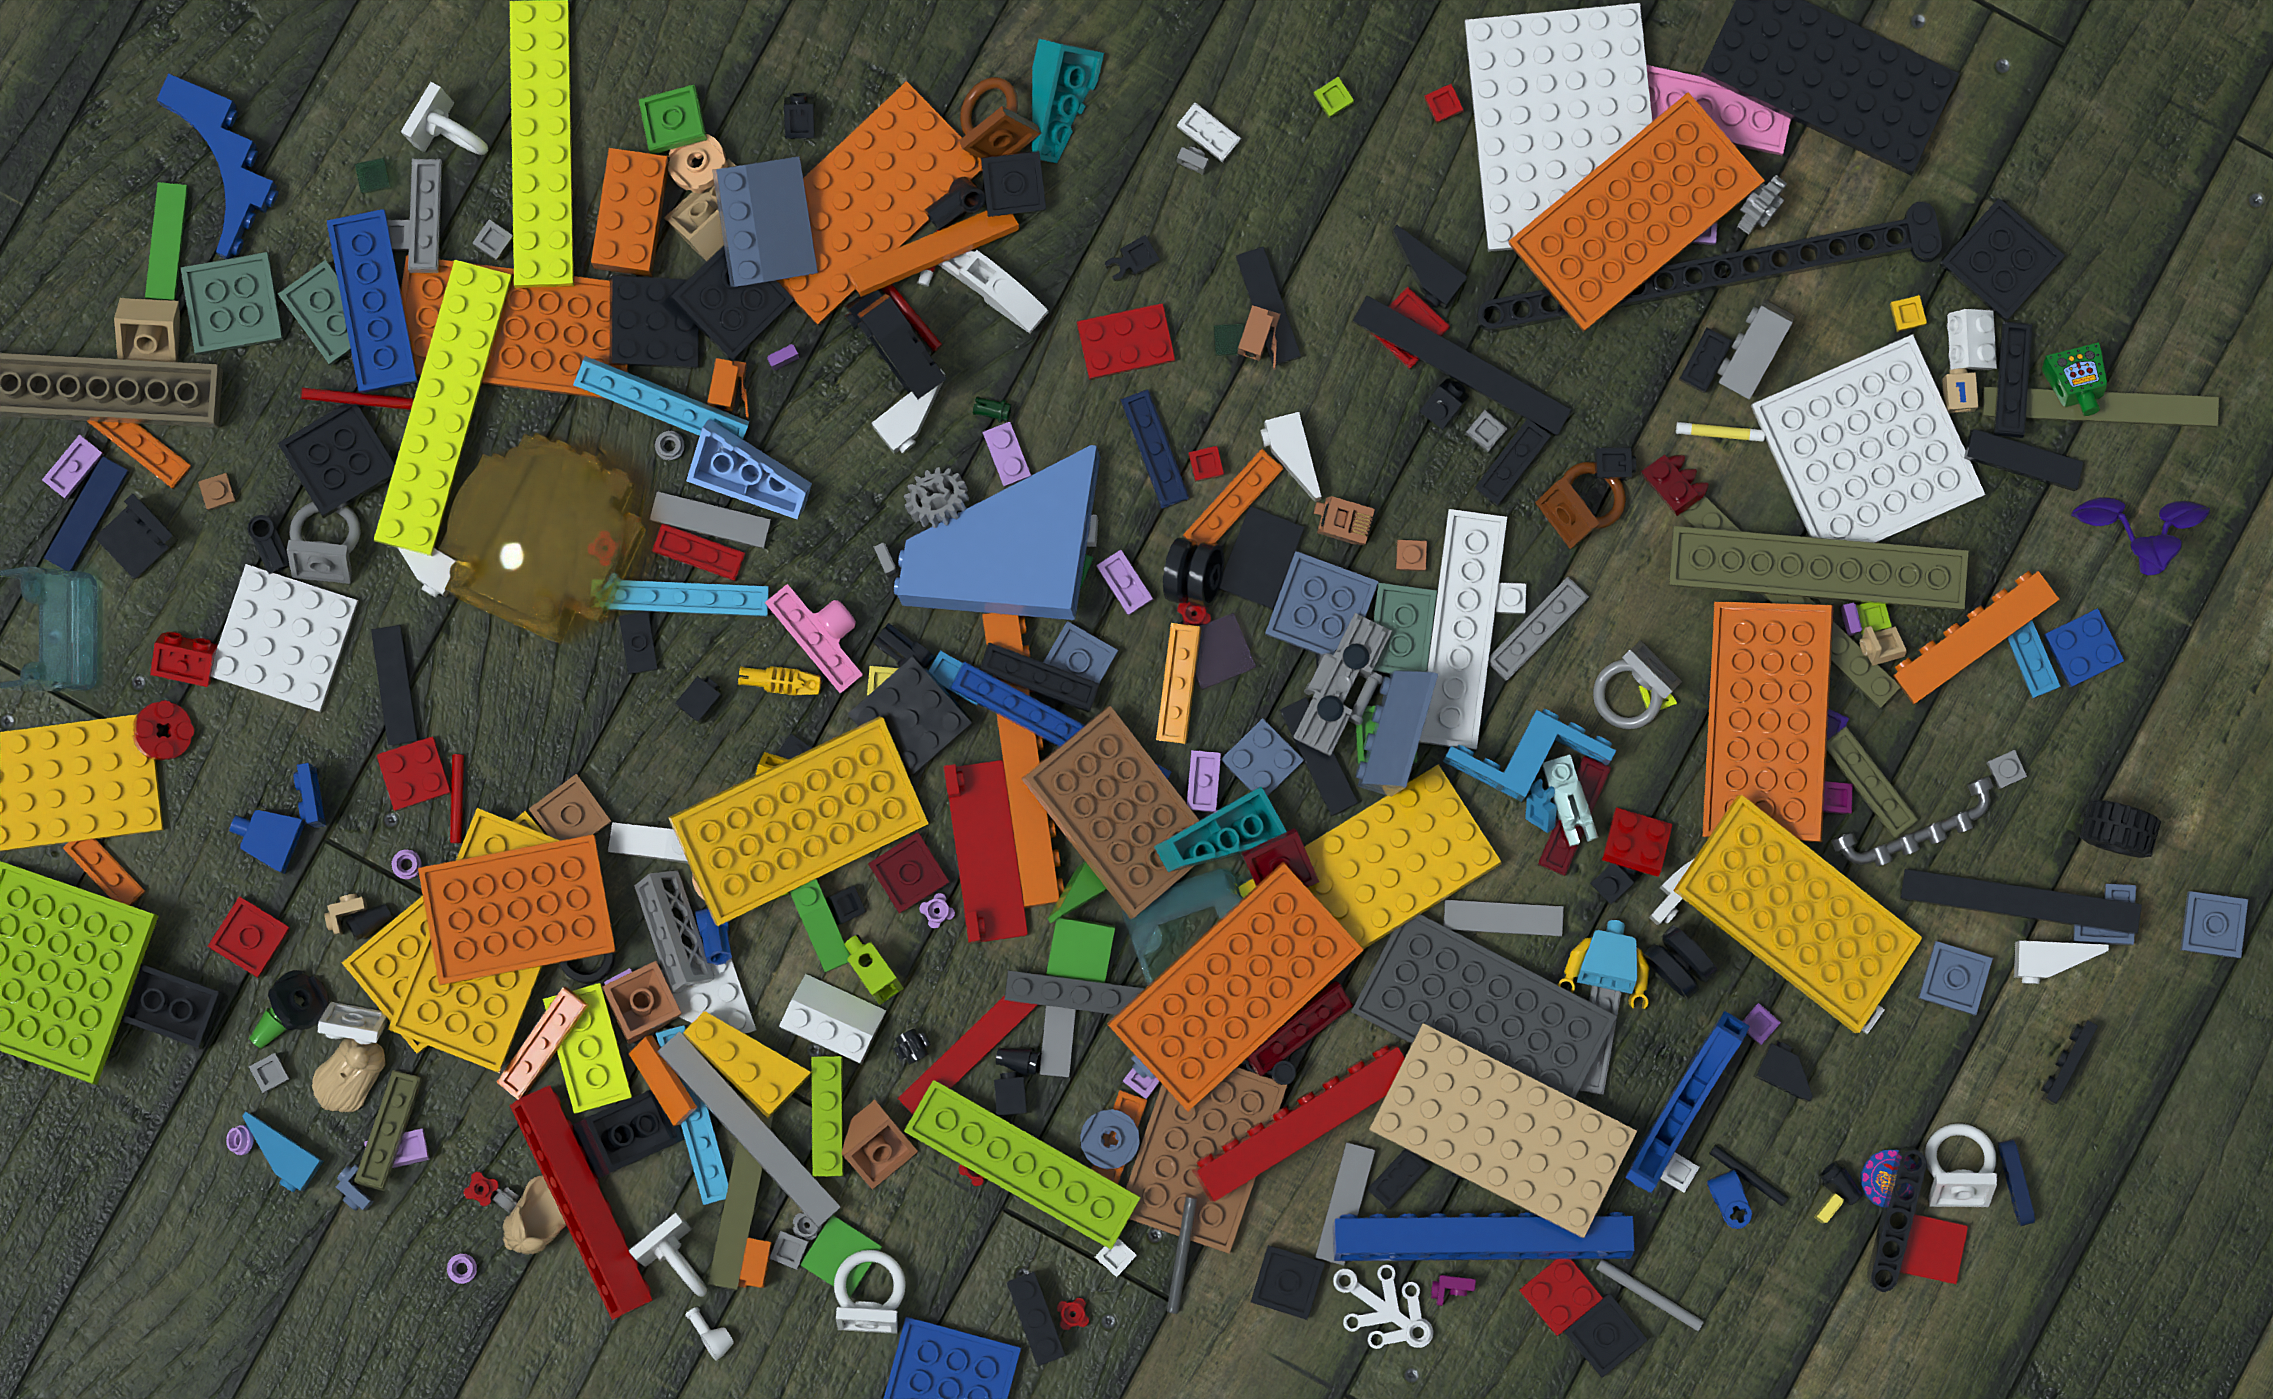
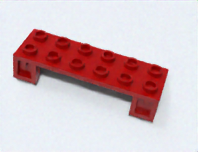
M1003 761L958 767L955 764L944 766L954 832L969 944L1027 936L1028 932Z

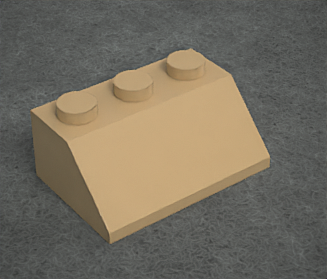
M727 160L728 167L736 166L732 161ZM715 185L699 194L690 193L664 217L705 261L724 245Z

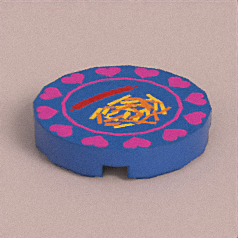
M1883 1150L1873 1154L1864 1163L1860 1173L1861 1186L1865 1196L1873 1204L1882 1208L1884 1207L1898 1150ZM1909 1156L1904 1160L1905 1168L1911 1169L1916 1166V1163ZM1903 1183L1898 1186V1197H1906L1910 1194L1911 1186L1909 1183Z

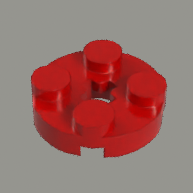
M166 700L144 707L136 715L133 723V740L137 749L144 756L154 760H171L180 756L189 747L191 738L194 735V727L185 710L177 704ZM158 723L162 726H168V738L165 736L159 738L156 735L159 731L156 727Z

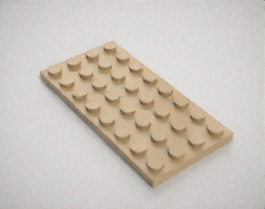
M1424 1023L1369 1131L1583 1239L1637 1133L1636 1130Z

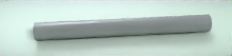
M1601 1259L1598 1263L1597 1270L1696 1331H1699L1703 1325V1320L1607 1261Z

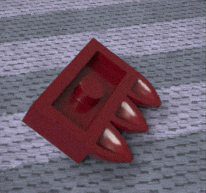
M1664 454L1642 470L1641 473L1643 478L1672 512L1678 516L1704 497L1709 484L1708 482H1698L1690 485L1696 477L1697 470L1691 468L1679 471L1684 464L1685 456L1674 455L1667 458Z

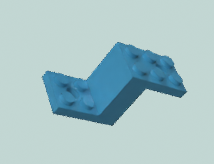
M1543 709L1542 712L1536 710L1504 772L1499 771L1501 767L1499 764L1487 758L1482 762L1472 757L1474 752L1462 745H1458L1457 748L1451 746L1443 762L1522 802L1554 740L1604 765L1610 763L1616 750L1611 748L1612 743L1600 736H1596L1593 739L1584 734L1586 730L1572 722L1567 726L1558 721L1559 716Z

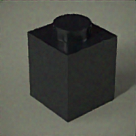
M697 676L675 704L701 724L721 700L722 695L717 692L721 687L709 677L702 680Z
M1017 1072L1001 1073L1000 1079L994 1080L997 1116L1027 1114L1024 1077H1018Z

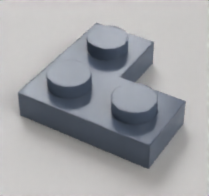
M2105 884L2104 899L2135 903L2136 885ZM2074 926L2073 943L2134 945V934Z

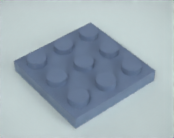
M1295 551L1265 635L1322 655L1327 653L1334 655L1354 614L1366 617L1378 581Z

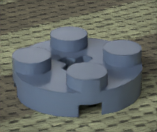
M1114 1109L1102 1110L1090 1116L1082 1127L1080 1134L1081 1148L1086 1158L1097 1167L1103 1169L1120 1168L1129 1163L1138 1151L1139 1131L1134 1121L1121 1111ZM1111 1131L1116 1132L1115 1139L1118 1140V1144L1116 1146L1111 1144L1107 1148L1104 1146L1105 1140L1101 1136L1103 1133L1109 1134Z

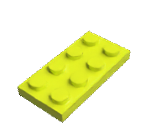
M601 983L573 990L572 992L589 1004V1006L560 1045L557 1053L574 1114L633 1097ZM556 996L543 999L546 1011Z

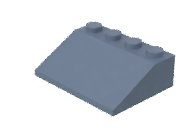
M800 156L712 170L731 287L818 273Z
M1394 671L1389 677H1384L1380 688V694H1384L1381 705H1376L1372 716V722L1376 723L1373 734L1368 733L1364 743V750L1368 751L1365 762L1360 761L1355 778L1359 779L1357 787L1390 797L1406 788L1437 681V673Z

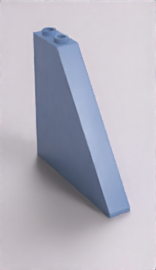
M1090 445L967 508L965 511L957 514L959 517L957 520L952 517L948 518V525H945L942 521L938 523L937 528L932 526L907 539L905 549L899 553L900 577H896L894 583V594L898 596L901 605L1075 620L1101 458L1097 446Z

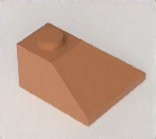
M656 961L602 986L629 1045L655 1033L682 1015Z
M873 1100L851 1119L841 1154L873 1190L918 1151L878 1102Z

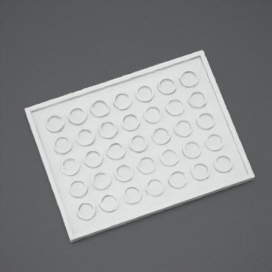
M1640 3L1465 20L1488 252L1511 250L1512 247L1508 244V241L1652 122Z

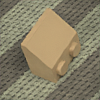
M120 298L114 317L117 359L178 362L180 339L179 301Z

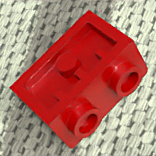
M177 632L161 633L154 644L150 675L208 687L211 683V672L218 645L211 643L210 640L205 638H185Z

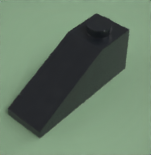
M1396 225L1392 236L1420 291L1425 295L1423 299L1435 308L1441 306L1443 309H1446L1466 282L1467 276Z

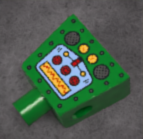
M2099 342L2047 355L2042 366V372L2061 404L2065 407L2079 404L2084 416L2097 413L2100 407L2096 399L2102 398L2107 388Z

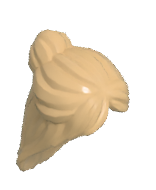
M344 1039L335 1053L320 1065L314 1073L312 1089L314 1097L321 1104V1107L325 1110L354 1112L364 1105L369 1090L385 1066L383 1048L373 1042L371 1044H360L355 1042V1039Z
M543 1175L534 1177L528 1182L519 1202L511 1214L504 1220L503 1241L508 1250H514L518 1253L522 1252L525 1255L536 1254L539 1251H543L546 1245L566 1226Z

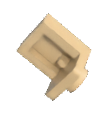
M1868 626L1865 627L1863 637L1860 639L1861 651L1864 656L1869 657L1872 666L1902 658L1906 655L1907 650L1896 627L1874 632L1872 627Z
M357 893L339 897V903L327 905L329 912L324 913L328 930H333V933L337 936L343 934L340 917L368 909L366 899L363 897L358 898Z

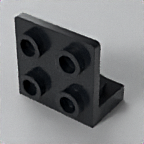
M132 493L124 501L128 506L95 538L133 579H137L173 546L178 539Z

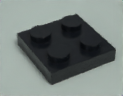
M1039 150L981 157L988 217L1046 210Z
M1268 1245L1250 1302L1308 1320L1325 1263Z
M1611 1294L1606 1295L1563 1331L1601 1378L1647 1341V1338Z

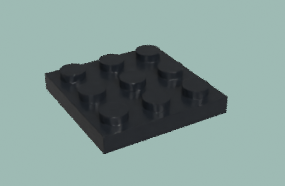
M1998 198L1941 261L1940 265L2006 322L2065 255Z
M724 245L670 296L730 361L794 301L792 296L776 280L731 287Z
M630 276L610 277L609 365L690 369L698 367V326L670 298L687 279Z
M343 404L277 443L323 519L392 478L395 464L361 409L355 404Z
M915 655L848 713L858 726L879 716L883 717L909 778L973 722Z

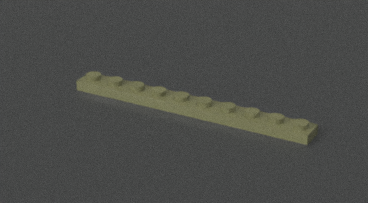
M1705 496L1680 514L1693 528L1740 531ZM1762 594L1770 603L1816 605L1807 597ZM1833 621L1831 663L1880 709L1901 687L1878 664L1872 666L1869 657L1864 656L1861 648Z

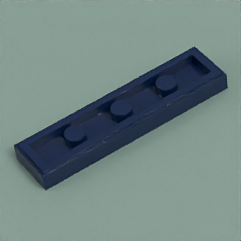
M1147 389L1120 399L1161 509L1189 500L1149 390Z
M103 456L101 457L44 559L72 573L130 471Z

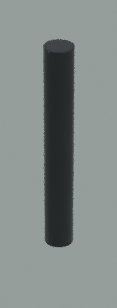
M1715 1144L1709 1154L1729 1169L1735 1170L1740 1177L1780 1206H1783L1788 1199L1787 1195Z

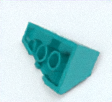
M1044 39L1038 40L1032 67V122L1038 125L1041 134L1032 141V151L1039 150L1040 160L1053 163L1058 162L1072 134L1071 126L1077 114H1082L1085 108L1083 102L1089 90H1094L1098 82L1104 53Z

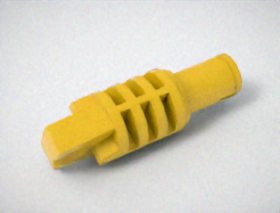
M741 666L739 670V675L748 677L740 676L738 678V685L764 687V690L769 693L794 696L820 693L821 676L799 669L770 666L766 670Z

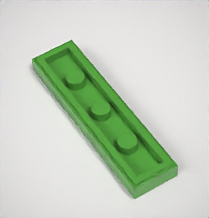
M161 182L157 184L145 292L146 299L176 301L188 195L187 185Z

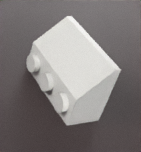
M805 974L790 1001L779 1027L862 1065L886 1010Z

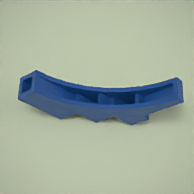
M168 74L156 100L162 107L181 116L193 126L206 140L218 162L224 183L226 210L223 231L216 253L223 259H231L234 255L238 256L242 249L244 240L241 238L245 229L249 230L255 220L256 214L253 213L254 209L266 213L268 206L273 207L278 196L277 186L272 180L247 170L248 166L252 167L254 165L258 151H256L257 146L252 140L227 130L228 126H233L238 115L235 103L230 99Z
M1726 1011L1722 1013L1693 1056L1685 1074L1667 1099L1660 1115L1644 1137L1636 1153L1637 1155L1625 1178L1632 1181L1637 1187L1652 1193L1688 1127L1742 1043L1750 1027L1749 1025Z

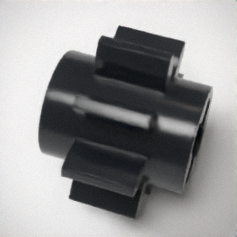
M914 1028L895 1039L899 1046L893 1049L900 1061L906 1059L908 1064L911 1065L929 1055L926 1047L931 1044L924 1032L918 1035Z

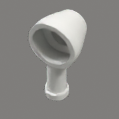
M698 1307L691 1309L685 1314L700 1334L706 1349L713 1359L718 1360L724 1356L734 1343L728 1331L724 1327L711 1330L700 1314Z

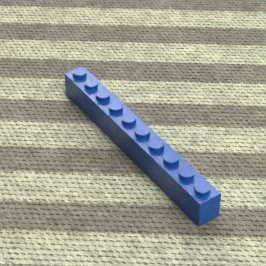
M1622 1212L1608 1213L1607 1216H1595L1583 1239L1542 1217H1536L1534 1213H1521L1518 1217H1506V1214L1503 1213L1489 1214L1488 1217H1476V1214L1464 1213L1456 1218H1447L1446 1214L1440 1213L1431 1214L1429 1218H1417L1415 1214H1402L1399 1218H1387L1385 1214H1373L1369 1218H1358L1354 1214L1341 1215L1340 1218H1335L1333 1224L1334 1261L1631 1259L1634 1253L1633 1216H1625Z

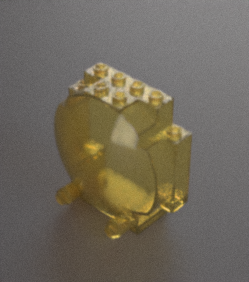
M524 433L519 446L511 448L505 457L493 453L492 457L483 454L477 468L465 480L454 499L448 519L447 532L438 549L443 554L457 560L450 567V578L445 590L456 599L560 645L575 613L603 624L609 607L620 587L619 585L624 579L646 531L644 525L640 523V517L629 512L622 513L635 486L628 479L630 475L617 468H614L612 472L602 467L603 463L599 461L598 457L585 451L579 455L577 451L572 449L571 445L556 439L555 443H552L550 439L534 433L533 437Z

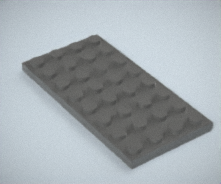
M1421 914L1392 932L1351 1013L1413 1044L1424 1023L1575 1099L1617 1018L1616 1015Z

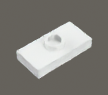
M1196 103L1192 105L1177 124L1181 131L1222 163L1241 140L1240 137Z

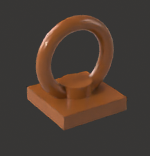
M999 77L984 79L969 91L963 101L960 123L965 136L959 142L963 150L980 159L981 157L1018 153L1041 134L1037 124L1017 114L1018 97L1015 88L1009 81ZM990 89L1001 90L1006 97V108L1001 106L974 128L972 124V111L979 97Z
M1582 462L1572 466L1560 480L1552 485L1535 502L1569 549L1581 542L1592 530L1614 524L1620 518L1625 508L1626 495L1620 479H1604L1613 491L1614 504L1609 513L1601 517H1595L1584 500L1573 489L1572 483L1578 476L1582 474H1595V462Z

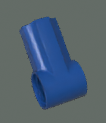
M708 908L695 911L699 933L703 938L707 963L715 965L725 964L732 958L728 931H730L729 921L717 926Z

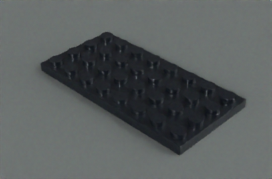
M1736 0L1699 76L1912 176L1960 73L1805 0Z

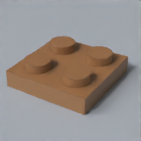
M577 774L529 808L547 835L560 841L595 835L612 822Z

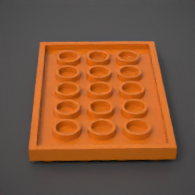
M594 834L418 868L440 986L616 952Z

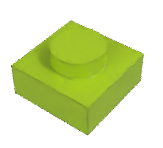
M1339 77L1314 92L1315 98L1329 119L1354 103L1352 96Z
M1865 603L1856 606L1862 627L1861 635H1863L1865 627L1871 626L1874 632L1892 627L1886 604Z

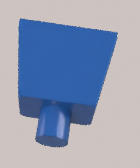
M255 810L251 821L235 815L229 831L244 837L240 849L276 871L285 874L306 822L290 816Z

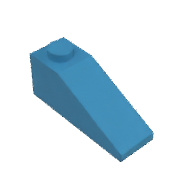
M245 1112L242 1117L274 1173L282 1178L279 1183L292 1192H295L296 1189L305 1191L324 1161L250 1112Z

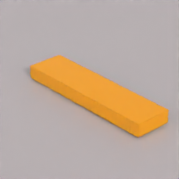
M1171 623L1156 740L1187 744L1202 627Z

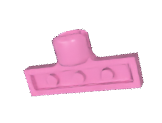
M788 584L765 602L767 607L839 693H842L863 675L839 645L840 640L854 629L856 625L854 617L841 602L833 600L821 611L812 613Z

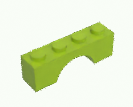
M811 1057L813 1177H844V1156L841 1154L844 1145L842 1121L843 1057Z

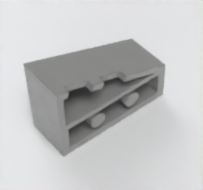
M1765 299L1759 309L1754 306L1746 320L1750 326L1745 334L1739 332L1731 347L1736 350L1731 360L1725 358L1717 372L1722 375L1719 383L1750 399L1793 323L1795 315Z

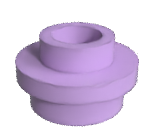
M401 850L395 854L392 859V870L395 875L402 879H412L419 874L418 868L422 866V863L417 853L412 850ZM406 859L412 861V867L409 870L402 868V862Z
M245 1125L232 1128L226 1138L228 1149L237 1155L247 1154L254 1142L250 1129Z
M457 1254L447 1264L448 1276L456 1283H468L477 1273V1264L471 1256ZM460 1263H465L468 1267L467 1272L463 1275L457 1271V1266Z

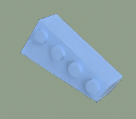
M711 419L702 427L686 480L698 486L797 520L804 511L812 486L811 482Z

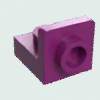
M1825 781L1823 812L1852 814L1853 784Z
M1438 1275V1281H1432L1431 1298L1436 1299V1305L1443 1306L1445 1288L1450 1289V1295L1467 1296L1468 1291H1475L1476 1279Z

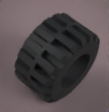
M2105 800L2089 801L2079 837L2090 845L2114 853L2138 858L2151 857L2161 820L2149 812L2128 805Z

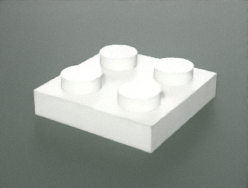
M330 1002L319 1020L317 1032L323 1033L332 1039L345 1037L355 1039V1042L360 1044H371L372 1042L376 1043L387 1025L388 1018L379 1010Z

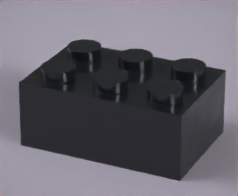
M141 964L121 1021L204 1049L224 993Z

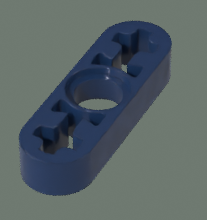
M2014 1139L1998 1142L1999 1154L2018 1225L2021 1227L2035 1223L2034 1211Z

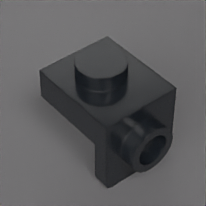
M1446 379L1432 394L1420 410V413L1443 430L1460 407L1467 401L1469 395L1461 384Z
M1611 863L1590 884L1611 905L1642 876V872Z

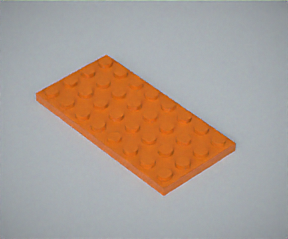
M907 81L803 178L818 273L776 281L818 326L856 291L848 276L849 268L904 246L930 221L925 213V209L947 194L955 179L968 177L972 181L982 172L981 159L962 149L959 142L962 137Z
M1688 92L1512 237L1508 244L1582 331L1585 332L1760 187L1765 180Z
M406 255L401 295L416 374L421 376L454 261L439 259L438 273H409V256ZM473 264L512 275L482 384L606 399L573 384L584 356L609 365L610 281L574 276V286L515 288L514 269ZM609 365L628 373L629 366Z
M1714 602L1703 837H1710L1738 795H1743L1800 841L1822 842L1834 608L1832 605Z
M1282 862L1112 1018L1107 1025L1187 1111H1190L1364 950L1286 864Z

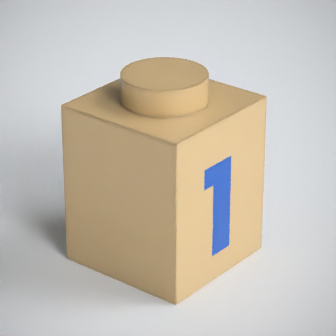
M1966 368L1950 370V374H1946L1942 379L1944 405L1948 413L1974 412L1978 408L1976 372L1967 373Z

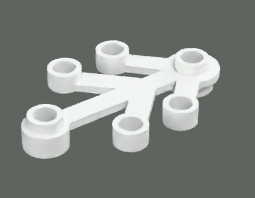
M1382 1265L1377 1271V1276L1382 1281L1385 1301L1359 1284L1353 1271L1341 1269L1335 1273L1333 1284L1338 1291L1342 1293L1351 1292L1378 1311L1364 1315H1346L1343 1320L1346 1330L1353 1332L1357 1331L1360 1327L1393 1322L1401 1327L1402 1330L1384 1334L1380 1331L1371 1332L1367 1339L1370 1347L1379 1349L1385 1344L1406 1341L1409 1345L1420 1348L1430 1343L1433 1337V1328L1427 1320L1421 1317L1418 1300L1420 1288L1416 1283L1407 1282L1402 1287V1295L1408 1301L1409 1319L1399 1312L1394 1285L1395 1270L1392 1266ZM1383 1268H1389L1392 1271L1390 1279L1386 1280L1381 1277V1270ZM1342 1275L1350 1277L1351 1282L1347 1287H1343L1339 1283ZM1408 1285H1413L1416 1288V1294L1412 1297L1407 1296L1405 1293ZM1349 1317H1355L1358 1320V1325L1355 1328L1347 1326L1346 1323ZM1415 1327H1421L1424 1331L1423 1336L1419 1339L1415 1338L1412 1334ZM1374 1334H1379L1382 1337V1343L1378 1346L1373 1345L1371 1342V1337Z

